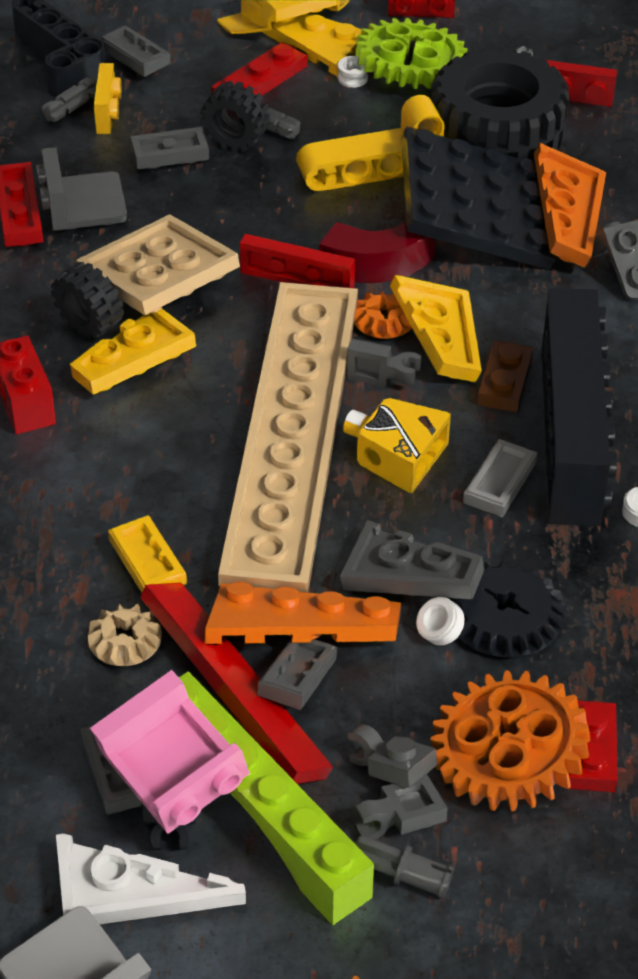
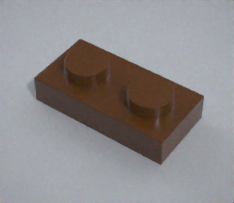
M494 340L478 392L477 405L518 412L533 358L534 347Z

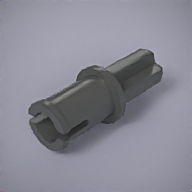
M359 836L357 838L356 846L374 863V870L395 877L393 882L395 885L399 886L402 881L436 894L440 898H444L453 875V866H447L412 852L413 847L409 845L403 851L366 836Z

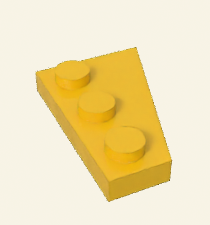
M307 13L293 17L288 21H271L272 30L263 31V33L279 43L282 42L294 49H301L307 53L308 60L315 64L320 61L329 66L328 72L338 77V62L344 57L355 56L357 36L361 35L362 29L348 23H339L326 19L321 15Z
M394 275L390 288L437 374L452 379L476 382L482 369L469 291Z
M161 308L156 312L143 314L136 321L127 319L119 326L120 333L113 339L100 340L73 361L70 367L72 377L94 395L109 390L112 386L130 377L143 374L147 369L169 359H174L180 356L181 353L196 347L195 334Z

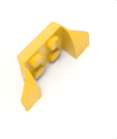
M241 0V13L219 18L217 22L230 34L263 32L272 30L271 21H288L293 17L310 12L317 13L323 9L339 11L350 0Z

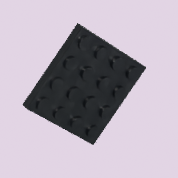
M406 126L401 137L407 232L541 268L551 269L556 260V255L549 251L534 160L528 158L518 159L510 155L505 156L496 149L487 150L471 145L461 139L453 140L436 135L426 129L418 130Z

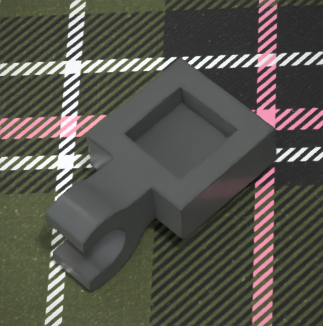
M352 339L347 353V379L382 387L387 386L389 379L405 385H414L416 371H419L421 368V355L414 352H404L397 356H391V346Z
M365 724L358 725L347 734L348 739L357 741L362 745V747H359L349 755L350 761L358 766H368L369 776L410 788L437 766L436 748L417 743L410 738L395 736L390 741L385 742L374 728Z
M426 774L410 788L394 783L382 786L381 799L366 800L357 804L355 811L361 821L355 823L354 828L359 836H366L374 840L381 837L393 825L403 835L446 822L448 808Z

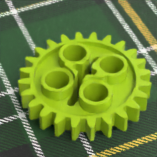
M392 18V23L380 20L379 26L371 23L369 24V29H362L361 35L357 36L355 57H358V65H365L364 72H374L373 78L375 79L385 77L386 84L397 81L399 82V87H404L407 83L411 84L414 89H417L419 84H423L426 88L431 89L432 82L439 70L456 56L461 58L468 49L464 47V41L457 40V34H447L448 28L436 29V23L427 26L424 25L423 20L412 23L409 18H406L405 22H399L396 18ZM413 41H416L411 64L406 65L411 44Z

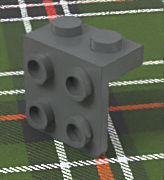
M56 147L41 149L43 164L36 165L37 179L40 187L42 209L50 210L53 231L73 230L80 227L112 225L127 220V209L120 177L117 172L109 171L62 177Z
M638 217L630 222L622 224L620 222H612L599 228L592 251L593 258L609 254L623 295L629 301L638 299Z

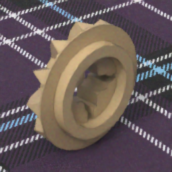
M120 603L111 612L101 609L99 618L90 621L88 634L90 650L99 660L110 665L131 666L149 659L161 644V624H158L151 611L143 612L138 603L131 609H124ZM116 628H121L124 631L132 629L133 638L125 634L117 636Z

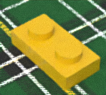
M114 63L99 64L94 100L96 134H111L112 120L119 119L118 99H121L122 86L121 78L115 77Z

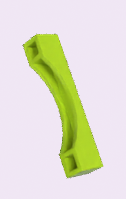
M189 671L180 676L179 678L185 686L189 699L230 745L236 743L242 750L250 774L244 777L240 785L230 794L243 806L273 844L300 891L332 925L372 899L374 863Z

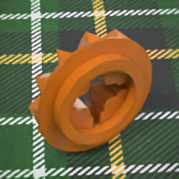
M381 290L379 295L366 293L364 300H357L354 324L364 334L375 338L389 339L402 336L412 329L394 294H385ZM381 310L388 312V319H384Z

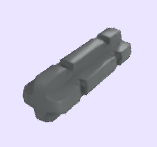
M86 77L78 82V86H72L55 97L54 101L50 100L44 104L42 113L45 115V119L48 122H57L65 117L66 113L69 114L88 102L89 98H94L97 79L95 77Z
M268 107L269 109L266 113L270 114V120L267 123L269 125L266 130L275 134L280 131L279 135L289 140L299 135L300 122L298 119L286 116L284 113Z

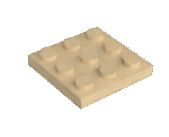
M170 214L76 260L77 264L79 262H84V264L90 263L94 269L99 268L102 271V276H108L112 281L110 285L113 288H117L119 292L117 297L144 315L156 312L162 306L180 297L190 295L195 289L211 281L219 280L225 274L240 267L238 253Z

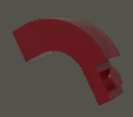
M407 221L394 228L381 231L362 230L336 222L319 243V251L354 258L355 283H382L392 281L394 275L409 276L426 266L435 256L436 239L407 232Z

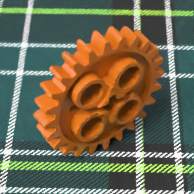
M506 670L502 681L496 682L490 674H486L485 686L479 687L474 682L469 681L467 684L470 694L465 696L461 693L453 692L454 706L442 705L440 707L442 719L433 721L435 735L430 737L432 747L436 748V769L440 770L445 785L453 784L457 797L469 792L471 805H477L486 797L492 811H495L501 800L508 801L511 811H516L519 799H525L534 808L536 807V795L540 793L550 800L555 799L553 790L555 784L569 789L571 787L569 773L581 775V759L589 757L587 743L590 742V733L584 708L578 707L575 694L566 696L564 684L559 683L550 688L547 675H543L536 683L531 682L529 671H525L519 680H513L510 671Z

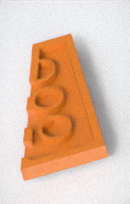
M246 582L221 583L205 628V644H222V636L244 635L245 643H265V635H289L292 643H308L322 634H331L336 642L396 641L401 603L391 602L386 598L377 596L364 599L345 597L340 593L330 591L318 594L299 592L292 587L272 589L253 587Z

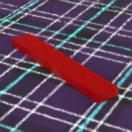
M181 582L145 585L140 596L142 601L250 736L297 784L327 779L333 768L331 763L281 703L257 695L260 677L228 638L222 636V644H205V628L209 615Z

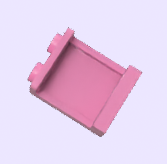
M172 670L90 727L102 755L167 834L179 825H186L193 821L199 815L202 808L220 795H225L235 790L243 778L250 774L242 750L236 743L230 745L189 699L183 682Z

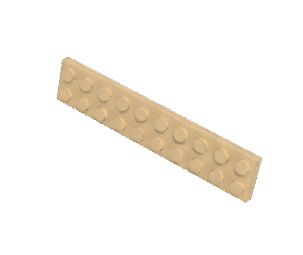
M280 282L219 567V586H221V583L246 582L253 587L272 589L292 587L299 592H309L347 368L348 347L352 339L358 289Z

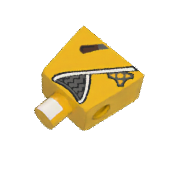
M388 398L381 402L371 416L354 409L351 410L345 419L343 432L358 438L357 461L361 466L412 494L449 444L451 414Z

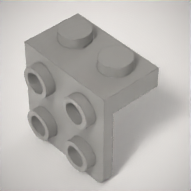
M83 906L73 908L5 955L0 961V974L4 979H148L152 970L139 952L126 960L91 912Z

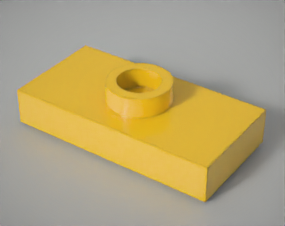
M149 515L108 530L110 543L141 593L145 585L180 582L183 585L187 584L186 572Z

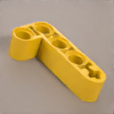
M416 95L409 98L402 107L401 128L314 142L303 146L296 155V162L306 185L314 191H326L404 177L401 137L406 126L418 130L426 129L444 137V122L431 99L425 95Z

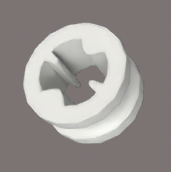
M348 56L340 59L338 62L339 72L337 80L343 86L356 88L367 83L368 74L364 72L365 65H358V57Z

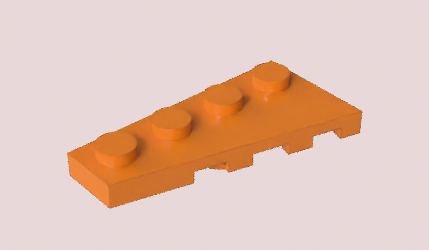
M539 143L534 152V160L549 251L565 262L575 263L585 268L592 257L606 172Z

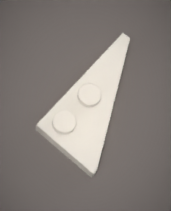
M56 835L63 915L77 906H83L91 912L101 925L246 904L244 884L235 883L228 877L209 873L206 879L179 872V865L176 863L142 854L129 855L119 848L104 845L101 851L73 843L71 835Z

